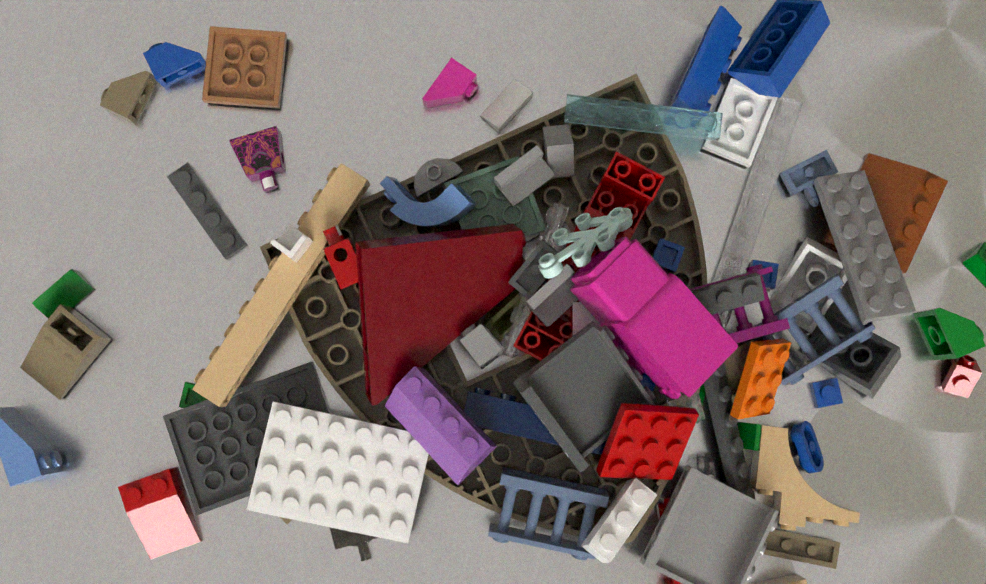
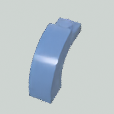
M386 176L380 183L385 189L384 195L391 202L396 203L390 211L400 219L414 225L427 227L450 225L465 217L477 205L460 185L453 183L436 199L425 203L416 200L396 178Z

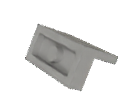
M537 145L494 177V184L512 206H516L554 177V172L542 158L544 153Z
M568 264L563 267L560 274L551 278L525 303L547 327L571 307L573 302L578 300L569 290L574 284L570 279L574 271Z

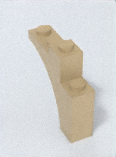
M761 425L760 447L758 451L753 450L750 482L751 487L756 488L758 494L773 496V491H775L773 509L779 511L777 517L779 518L778 524H780V528L796 531V526L805 527L806 517L809 522L823 523V519L833 520L834 525L849 527V522L859 523V512L840 508L818 495L803 479L791 455L788 428Z

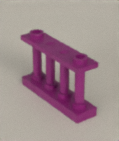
M762 264L746 268L747 273L689 289L691 291L757 272L761 277L765 300L759 302L764 318L761 319L763 325L753 327L752 322H748L744 306L735 308L734 313L738 326H736L737 332L730 333V337L736 343L790 329L787 318L778 320L777 315L774 316L762 275L773 272L772 266L763 269ZM719 313L713 314L712 316L722 326Z

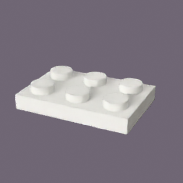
M731 78L702 149L749 168L778 97L758 95L738 80Z

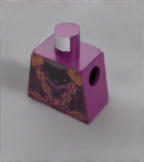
M277 126L230 139V144L247 178L251 181L260 180L263 191H271L278 188L275 175L285 172L286 166L282 134Z

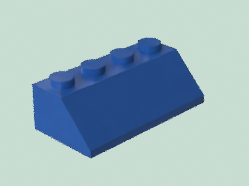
M777 0L729 68V75L758 95L780 98L830 25V20L822 1Z
M719 6L709 22L669 109L670 112L694 123H697L701 117L705 118L712 105L708 103L711 94L714 96L717 94L722 83L718 80L721 72L726 73L732 59L728 58L731 50L736 51L742 40V37L738 36L742 26L725 7Z

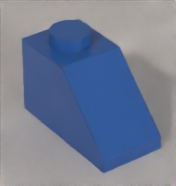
M168 42L154 44L148 51L143 53L156 81L163 87L206 67V60L200 53Z

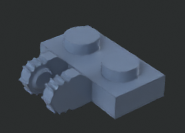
M825 150L781 172L779 175L791 196L804 190L805 197L810 205L816 207L820 201L812 187L814 180L820 176L834 175L838 173V170L828 151Z

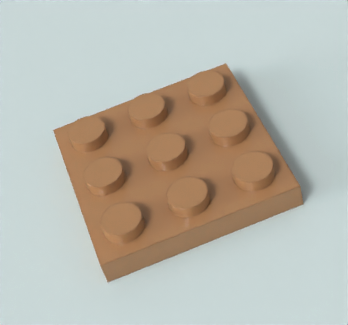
M210 26L202 101L213 104L280 109L287 42L286 32Z

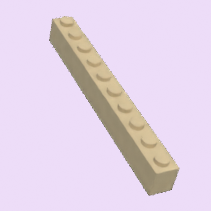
M340 163L338 168L334 167L330 171L326 179L328 183L323 190L319 189L312 199L313 206L309 212L305 211L298 220L297 224L299 227L297 230L308 236L313 241L297 263L283 252L279 257L275 256L268 266L269 273L265 279L261 278L254 287V296L250 302L247 300L240 308L239 314L241 316L235 324H230L224 333L225 340L220 347L216 346L209 356L211 361L206 369H201L194 379L196 384L192 390L219 407L227 406L325 255L323 249L329 247L323 231L338 225L341 231L369 188L370 183L368 179L344 164Z

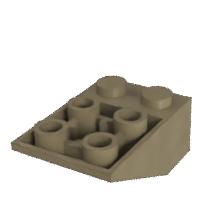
M59 305L42 326L20 368L56 398L62 400L110 342L111 338L74 308Z

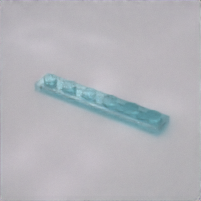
M567 94L564 122L718 141L721 135L723 113Z

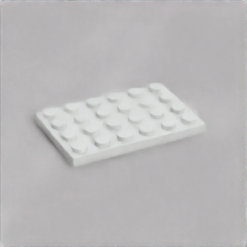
M273 401L247 510L408 543L429 454L407 430Z

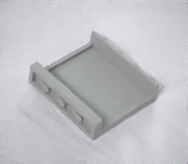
M686 465L640 562L643 566L656 570L682 584H745L746 580L750 581L754 575V564L757 557L762 556L767 547L766 538L769 532H773L778 524L779 518L777 515L779 511Z

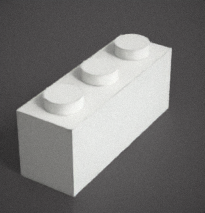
M637 478L628 480L581 546L600 562L610 563L657 494Z

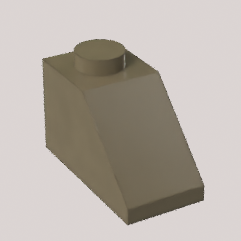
M143 71L111 82L109 88L105 89L102 93L100 106L108 112L136 124L157 81L150 72Z

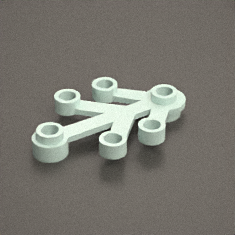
M617 207L611 210L607 216L591 218L589 213H583L575 219V223L581 231L569 233L566 228L556 230L552 237L558 246L571 242L574 243L556 255L547 253L539 259L538 268L544 278L549 279L560 274L563 270L561 262L571 255L577 267L587 265L591 261V254L596 244L601 251L610 250L615 245L614 240L618 232H623L632 225L633 214L629 208ZM590 227H597L595 229L587 230Z

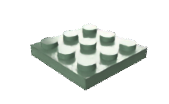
M519 156L444 183L446 188L451 183L460 185L477 203L465 217L458 221L461 230L514 224L524 232L525 238L546 231V226L533 193L516 206H512L494 184V177L518 160Z

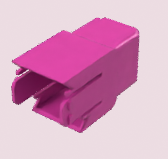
M627 237L614 240L615 245L610 250H599L591 257V261L587 265L581 267L570 278L574 284L569 290L600 323V327L606 325L613 333L615 339L612 342L616 347L620 346L629 357L627 363L631 367L633 366L640 375L646 373L659 388L658 391L661 394H665L671 399H678L681 396L680 392L691 397L738 348V344L688 287L674 274H667L637 239L630 241Z

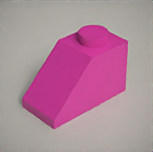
M451 57L422 98L423 105L431 108L463 102L466 96L470 98L478 87L476 84L477 74Z

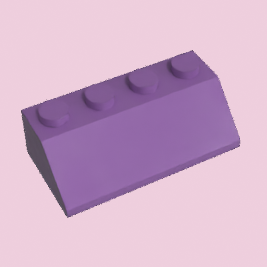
M414 366L395 386L385 404V407L457 485L497 447L424 368Z

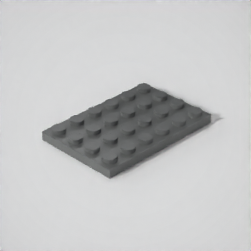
M313 362L238 388L226 407H219L211 401L205 400L163 416L196 516L250 496L251 488L249 486L254 481L273 401L331 414Z

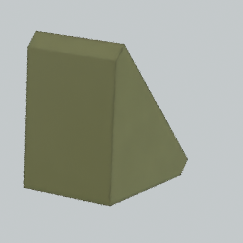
M518 290L511 292L487 312L483 324L499 342L516 329L531 313L530 308L525 304L528 299Z

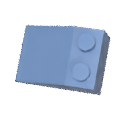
M0 407V457L10 487L32 483L62 472V458L60 453L55 450V447L14 407Z

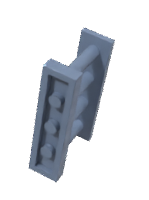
M838 273L774 314V316L777 315L778 320L788 319L790 326L788 331L809 359L795 368L788 358L783 368L786 372L782 376L781 383L783 386L789 382L791 385L796 384L805 377L803 373L858 340L861 343L873 336L872 331L876 329L873 322L863 325L841 294L842 289L840 287L844 285V282ZM825 296L828 299L832 298L854 329V332L843 339L839 338L818 308V301ZM803 310L806 314H810L831 344L830 347L820 353L816 352L795 322L797 320L795 316ZM775 333L757 337L751 340H773L775 339L773 337Z
M502 467L500 485H504L506 489L499 524L490 523L488 536L493 537V540L500 543L512 541L571 554L573 558L578 560H587L588 558L595 560V557L581 545L591 532L596 509H599L600 506L607 508L609 500L607 489ZM520 489L531 491L530 493L533 495L525 530L509 527L516 493ZM546 495L555 496L559 500L551 536L536 533L543 497H546ZM573 501L583 502V505L586 506L578 541L562 538L569 504Z

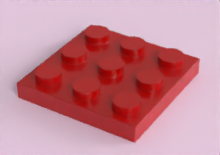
M621 403L596 468L599 477L672 480L699 413L695 408Z

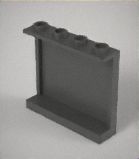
M594 321L590 322L513 382L519 393L580 473L589 466L584 457L608 439L621 403L655 405L653 401L656 400L652 391L647 386L643 388L640 381L643 378L633 366L629 367L626 363L629 357L620 346L616 347L612 342L615 339L613 333L606 325L600 327Z

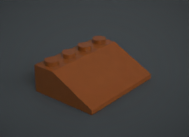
M868 153L859 171L864 170L902 274H904L909 268L948 181L927 170ZM830 232L826 243L836 248Z

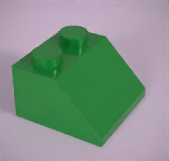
M942 308L913 313L934 360L957 359L986 346L983 341L984 335L982 330L972 320Z

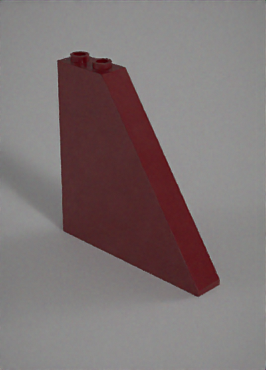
M514 224L355 242L366 396L372 406L378 405L391 394L395 386L414 366L422 368L459 337L464 330L478 321L515 290L508 282L525 262L523 247L526 245V238L520 228Z

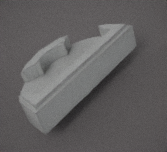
M436 158L427 161L419 168L415 175L414 189L417 198L461 175L463 170L449 159Z

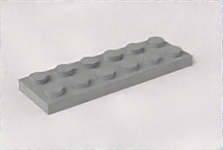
M865 171L817 177L814 180V185L862 323L909 316L915 313V306Z

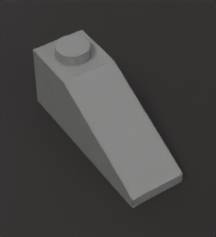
M472 324L461 333L463 338L460 342L481 369H484L502 355L501 348L482 324L478 327Z

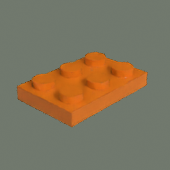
M783 338L751 342L730 415L732 417L744 419L770 414L775 404L774 398L777 388L782 381L781 375L784 365L789 358L791 342Z

